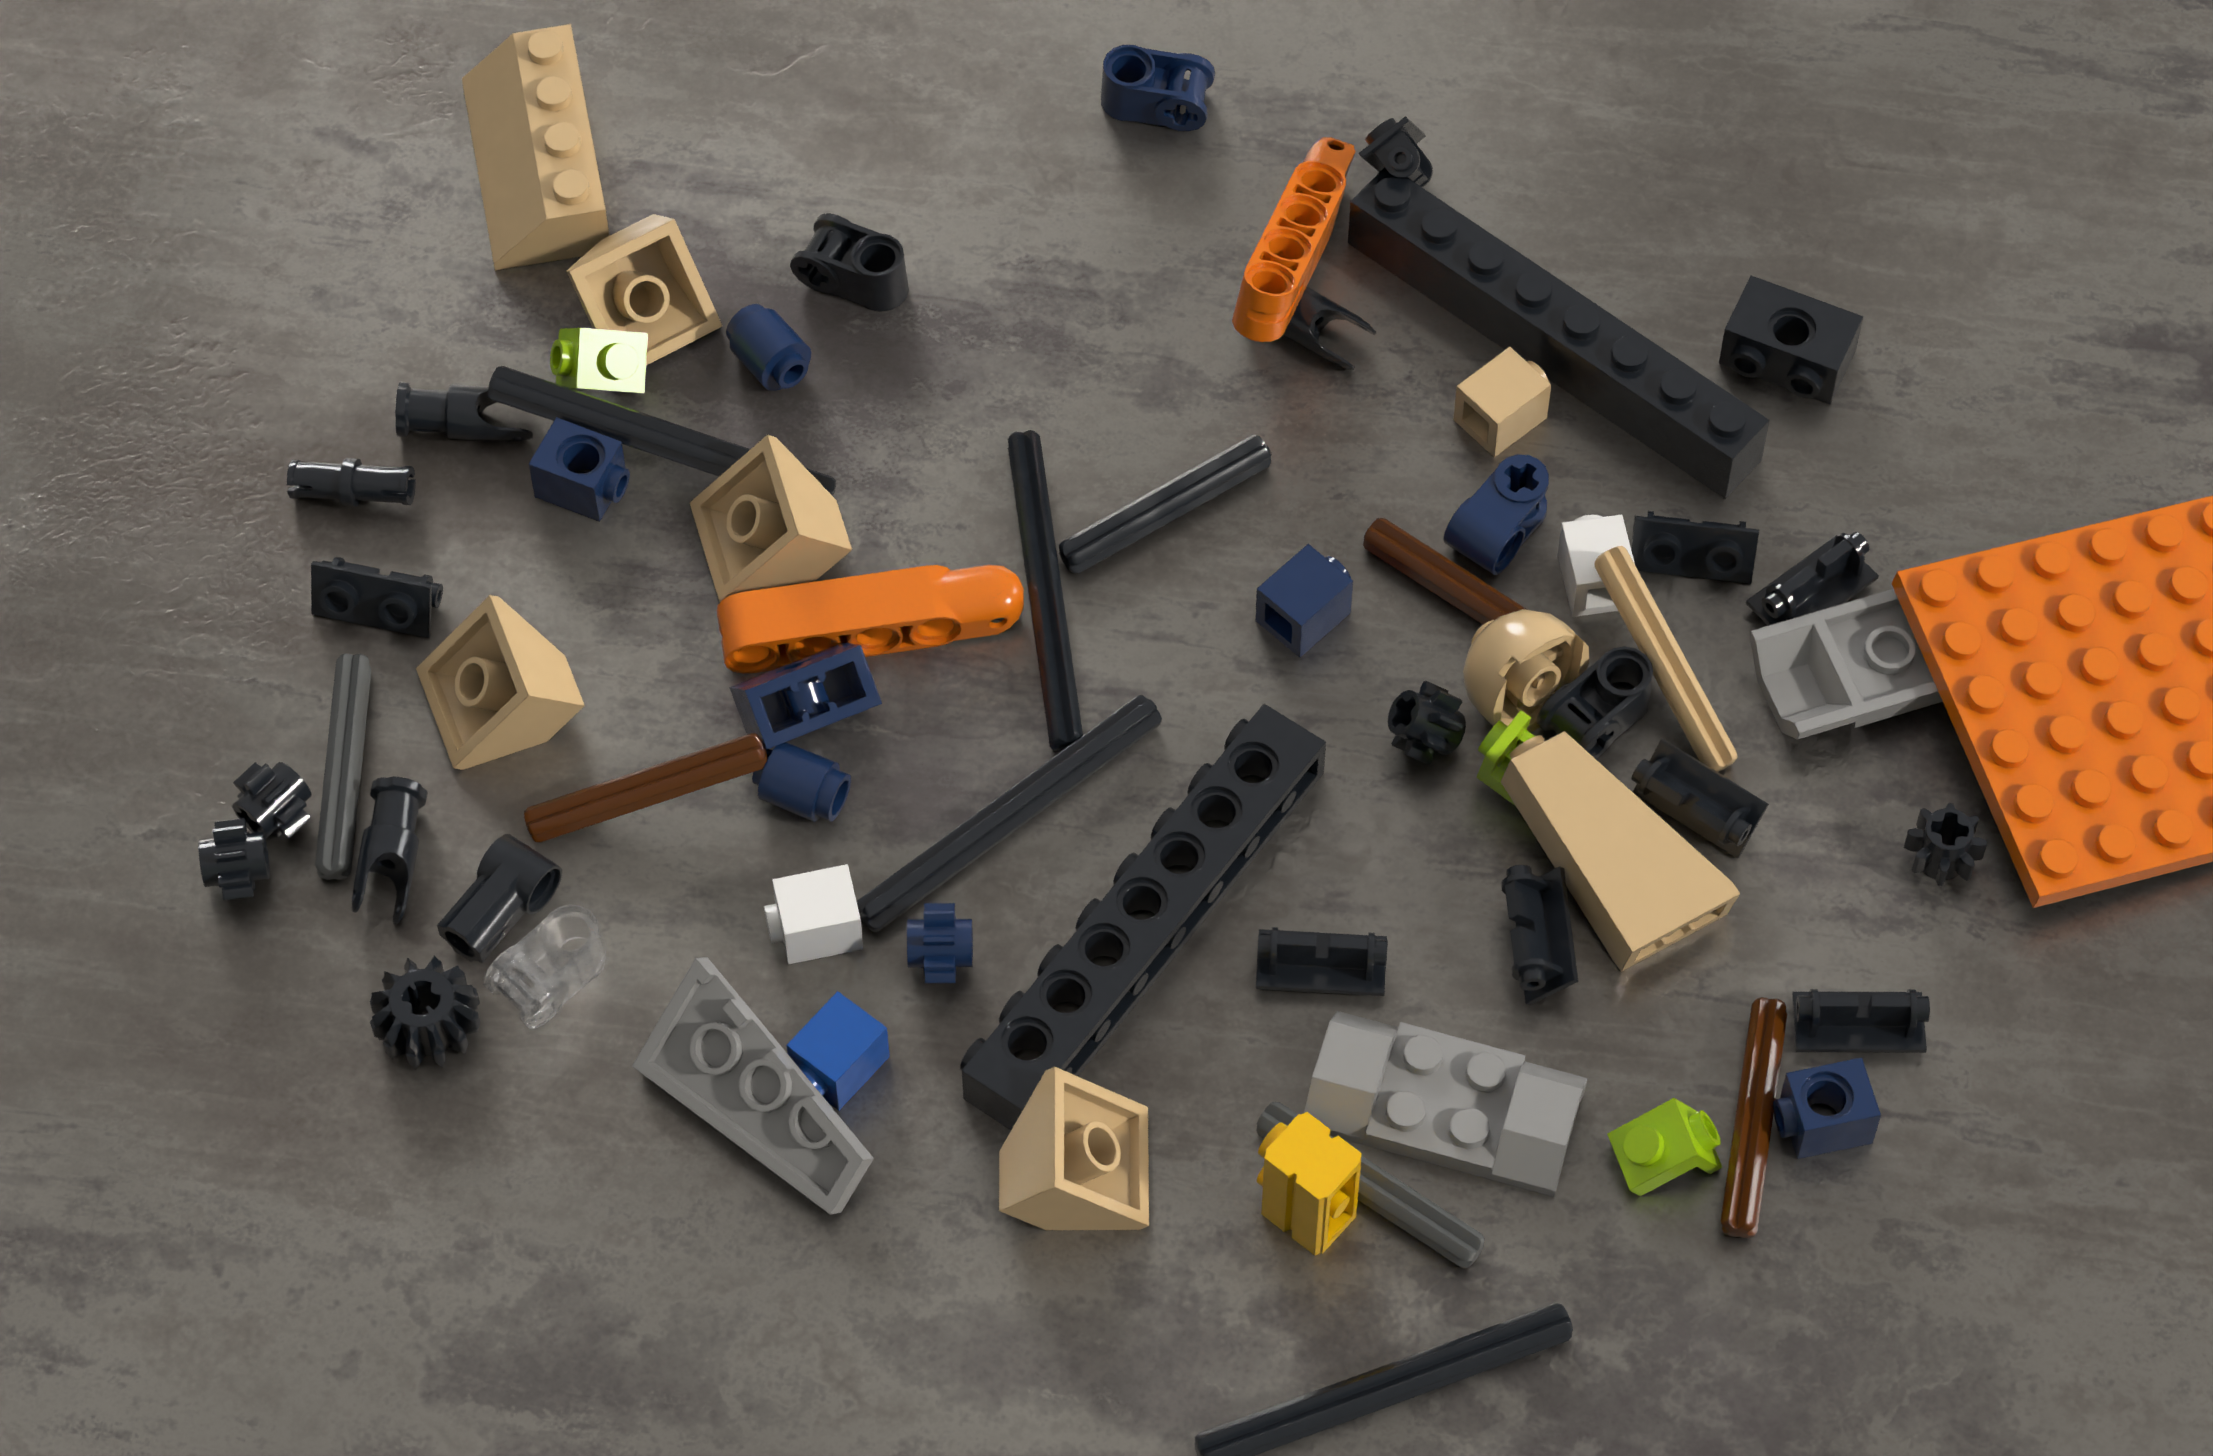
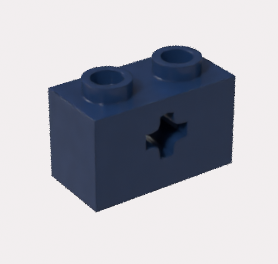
M844 642L729 687L746 733H757L765 749L780 745L882 704L861 645Z

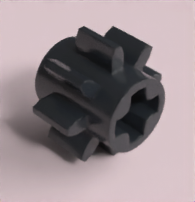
M1423 681L1419 693L1412 690L1402 692L1394 700L1388 714L1389 730L1396 735L1391 743L1392 746L1405 751L1406 756L1425 764L1431 763L1434 752L1441 755L1452 753L1460 745L1466 730L1465 717L1458 711L1462 700L1449 694L1448 690L1428 681Z
M255 762L233 782L241 793L237 795L239 799L232 805V808L239 819L245 818L246 827L252 833L264 832L266 838L271 833H274L277 837L283 834L289 839L310 820V816L303 809L307 806L306 801L312 796L311 791L305 781L283 762H278L272 768L266 763L261 767Z
M1948 803L1946 808L1939 809L1934 813L1925 808L1921 809L1916 824L1917 828L1908 829L1904 843L1905 849L1918 852L1915 856L1912 871L1914 873L1923 871L1927 876L1935 879L1938 886H1943L1945 880L1953 879L1958 875L1966 881L1970 880L1975 866L1974 860H1982L1987 847V840L1973 837L1979 822L1977 815L1968 817L1965 813L1955 809L1953 803Z
M245 818L215 822V829H213L214 838L202 839L198 843L200 869L204 886H219V888H222L224 901L254 897V890H256L255 881L270 879L269 855L264 832H247Z

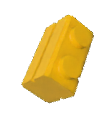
M1305 1112L1298 1114L1288 1126L1283 1122L1278 1123L1266 1135L1258 1150V1154L1264 1158V1166L1258 1174L1257 1183L1263 1187L1261 1215L1283 1232L1291 1229L1292 1239L1315 1256L1319 1253L1323 1254L1356 1218L1362 1153L1340 1136L1331 1138L1330 1129L1310 1113Z

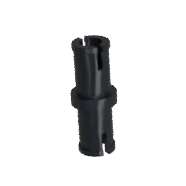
M345 458L342 464L304 462L292 459L287 471V485L295 486L289 487L287 492L291 499L340 500L343 506L357 507L360 501L411 505L415 496L416 479H408L409 477H414L415 470L412 466L362 465L361 460L358 458Z

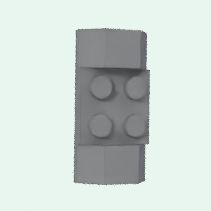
M1894 589L1751 631L1750 642L1757 681L1781 732L1795 739L1805 738L1851 723L1854 728L1943 702Z
M1337 1011L1330 1020L1312 1075L1304 1113H1310L1327 1126L1332 1137L1340 1136L1342 1139L1554 1197L1567 1145L1588 1078L1526 1062V1055L1403 1022H1400L1399 1027Z

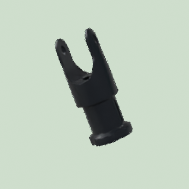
M1306 287L1283 335L1333 364L1354 370L1355 366L1320 345L1319 336L1322 329L1330 321L1339 319L1347 320L1373 335L1376 334V331L1360 316L1313 289Z
M399 382L395 410L397 437H407L409 431L446 433L449 439L524 441L532 439L533 433L521 428L492 426L480 418L486 407L497 403L488 397L489 387L450 385L448 390L411 389L409 383Z
M396 776L381 777L372 782L370 796L375 800L371 826L364 829L352 894V912L356 913L360 909L365 894L368 873L370 872L387 876L394 882L397 897L393 923L398 924L404 916L419 846V839L414 834L418 809L425 806L428 794L427 790L420 783Z

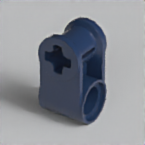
M1136 45L1115 47L1106 54L1103 61L1101 106L1109 116L1120 121H1135L1166 126L1177 131L1197 130L1205 124L1208 111L1207 106L1204 104L1206 89L1212 86L1215 78L1214 66L1207 59L1192 53L1177 54L1146 49ZM1187 70L1191 72L1189 80L1184 79ZM1181 105L1186 106L1184 114L1180 113Z
M1517 454L1504 459L1475 494L1466 499L1454 513L1444 532V543L1493 575L1501 573L1514 559L1523 543L1542 524L1546 517L1547 500L1545 493L1548 490L1549 473L1546 466L1539 459L1530 455Z

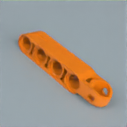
M1322 137L1308 151L1303 163H1300L1295 168L1244 271L1232 319L1234 328L1242 336L1258 342H1272L1279 339L1285 333L1333 233L1340 204L1344 196L1346 176L1356 152L1354 145L1332 137Z
M926 565L740 592L724 598L717 606L724 663L733 672L742 674L775 670L843 642L861 645L865 657L938 647L957 640L999 635L1010 629L1019 619L1024 608V588L1019 577L1004 566L983 565L950 570L944 566ZM1004 618L998 623L991 622L994 619Z

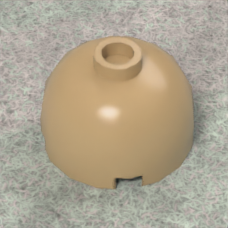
M1522 609L1488 621L1474 634L1465 661L1463 674L1468 698L1492 726L1499 720L1508 726L1520 710H1522L1531 717L1526 730L1533 732L1540 728L1536 719L1546 701L1558 689L1574 681L1587 670L1589 665V646L1568 625L1549 613Z

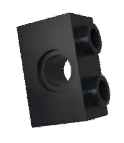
M1751 275L1725 327L1719 364L1730 367L1745 377H1757L1787 388L1799 397L1814 398L1831 405L1856 352L1864 316ZM1783 343H1788V344H1792V345H1795V346L1785 345V344H1783Z

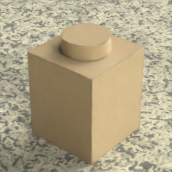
M1508 347L1457 385L1453 420L1495 458L1547 419L1551 383H1549L1545 372L1539 365L1533 361H1525L1511 347Z

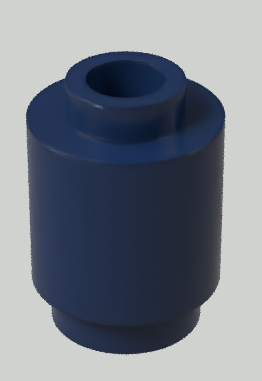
M751 304L742 308L732 317L726 329V336L730 340V349L766 389L776 391L791 388L805 377L811 360V349L775 310L764 308L760 304Z
M787 742L777 745L773 750L765 749L767 762L764 769L753 772L752 782L759 785L758 798L814 822L820 818L828 821L835 820L847 799L851 786V775L840 771L839 763Z

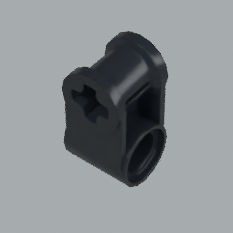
M831 213L820 215L814 223L813 230L815 234L806 249L798 251L790 262L793 274L807 287L815 291L839 296L863 305L870 310L879 312L892 310L905 301L909 292L903 246L891 235L878 233L851 223L839 215Z
M1623 646L1607 651L1574 681L1562 686L1546 701L1538 713L1537 724L1545 731L1553 730L1557 734L1565 731L1595 759L1599 758L1615 739L1634 723L1642 719L1647 713L1653 677L1650 660L1636 648ZM1616 682H1626L1632 684L1635 688L1619 690L1611 685Z

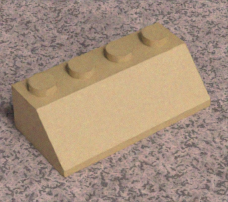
M571 24L513 33L462 78L495 271L581 257L602 239L609 236L606 209Z

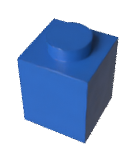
M838 991L786 1045L787 1054L825 1100L838 1111L890 1057L887 1027Z

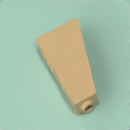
M1565 731L1547 741L1541 735L1535 736L1520 744L1510 753L1511 760L1501 780L1502 785L1555 868L1559 866L1564 868L1567 888L1620 972L1729 913L1740 895L1734 883Z

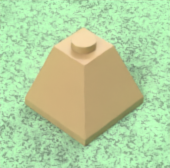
M652 214L602 239L566 270L593 329L648 333L646 365L722 327V323L673 218Z
M765 436L690 502L719 602L732 594L815 582L852 551L837 500L777 437Z
M489 595L416 668L454 769L465 770L548 742L585 706L565 655L498 596Z
M1057 1067L1046 1070L999 1151V1211L1044 1230H1141L1148 1227V1107Z

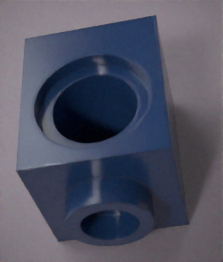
M557 417L529 462L535 498L599 522L610 503H618L622 499L630 479V471L625 466L621 441ZM581 470H592L583 474L576 473Z
M1862 1057L1786 1073L1780 1099H1775L1773 1102L1774 1117L1779 1134L1782 1138H1791L1797 1159L1873 1144L1881 1117ZM1825 1104L1832 1107L1837 1114L1823 1116L1814 1112L1810 1105Z

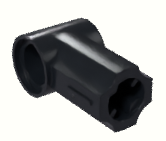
M511 834L502 835L491 844L484 854L477 870L476 881L438 923L439 935L449 943L456 953L470 962L474 960L483 963L525 913L534 915L549 903L559 887L562 878L561 867Z

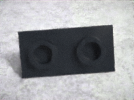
M1406 116L1399 122H1396L1394 118H1390L1377 126L1365 138L1368 146L1358 153L1377 171L1380 172L1385 167L1391 175L1397 178H1409L1421 187L1427 185L1432 178V164L1417 145L1426 135Z
M1648 511L1647 517L1635 516L1631 551L1638 571L1751 584L1759 529L1746 528L1745 521H1739V525L1709 521L1696 523L1690 522V519L1655 516L1654 511Z
M1856 531L1850 535L1847 533L1836 535L1746 600V605L1770 626L1847 602L1879 577L1865 562L1864 555L1869 552L1867 540Z
M335 557L332 562L323 560L322 562L313 561L311 563L312 615L430 638L431 607L438 608L443 595V585L434 583L431 575L424 574L422 577L391 571L390 575L386 576L380 574L379 568L345 562L344 558Z
M1665 739L1660 740L1650 761L1643 759L1631 777V780L1637 783L1633 790L1635 795L1736 858L1741 856L1769 805Z
M1515 865L1507 869V877L1501 882L1502 892L1506 894L1508 917L1516 922V928L1510 930L1514 965L1511 968L1512 976L1520 982V987L1524 989L1525 1003L1528 1005H1532L1579 982L1564 868L1560 866L1541 876H1536L1532 874L1530 866Z
M1272 927V930L1259 929L1256 989L1384 996L1388 947L1387 936H1375V933L1371 932L1368 935L1283 931L1278 930V927Z
M1810 989L1809 992L1792 993L1796 1052L1926 1053L1927 1051L1925 1022H1929L1930 1001L1928 996H1922V992H1916L1915 989H1908L1907 992H1818V989Z

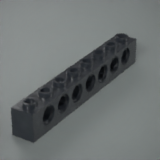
M1266 704L1260 707L1250 721L1241 719L1228 735L1224 745L1225 751L1213 765L1205 763L1196 772L1188 787V796L1176 810L1172 807L1166 809L1159 817L1152 829L1151 841L1139 855L1133 852L1124 859L1114 876V886L1102 900L1094 898L1087 904L1077 920L1076 932L1064 947L1056 944L1049 950L1039 966L1038 978L1027 992L1017 991L1008 1000L1000 1014L999 1026L987 1040L979 1038L969 1047L960 1064L963 1099L1006 1128L1012 1130L1046 1070L1057 1067L1079 1076L1324 774L1326 741ZM1255 775L1265 780L1259 783H1248L1241 780V778ZM1210 820H1221L1229 825L1223 828H1211L1204 823ZM1173 865H1185L1192 870L1187 873L1176 874L1168 871L1167 868ZM1137 910H1147L1154 913L1155 916L1139 920L1129 916V914ZM1098 956H1110L1118 960L1109 966H1099L1091 962L1092 959ZM1062 1002H1071L1080 1006L1079 1009L1070 1013H1061L1052 1007ZM1022 1049H1034L1042 1053L1041 1056L1033 1060H1021L1014 1056L1016 1052Z

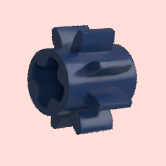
M924 903V919L907 920L908 968H924L925 984L956 983V967H973L972 919H956L955 903Z

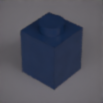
M1307 544L1257 588L1255 621L1300 658L1351 613L1353 580L1347 569L1337 559L1331 556L1324 557L1311 545Z

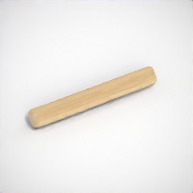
M1617 546L1605 551L1596 558L1594 567L1639 650L1650 660L1653 676L1699 761L1716 772L1727 768L1737 759V752L1627 549L1623 546Z

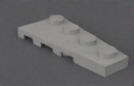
M695 958L632 1067L830 1215L841 1213L872 1163L873 1156L709 958Z

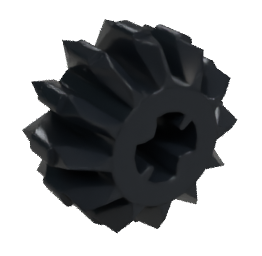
M434 955L425 969H418L417 965L407 958L404 965V975L398 976L384 971L382 979L384 990L371 993L370 1005L372 1012L375 1014L370 1021L374 1037L378 1038V1040H384L385 1052L392 1060L406 1054L409 1065H412L416 1070L425 1056H433L436 1064L443 1068L446 1061L445 1051L452 1049L466 1054V1049L469 1046L466 1034L478 1032L480 1019L478 1012L475 1011L480 1004L478 993L472 985H466L465 973L458 965L444 971L442 962ZM427 1010L428 1014L423 1015V1011Z

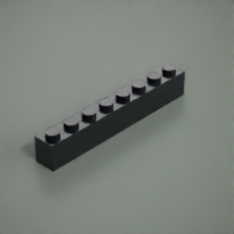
M1384 167L1350 201L1348 244L1506 350L1508 347H1511L1525 361L1535 362L1545 372L1550 381L1726 499L1761 462L1769 419L1409 178H1397L1391 175Z

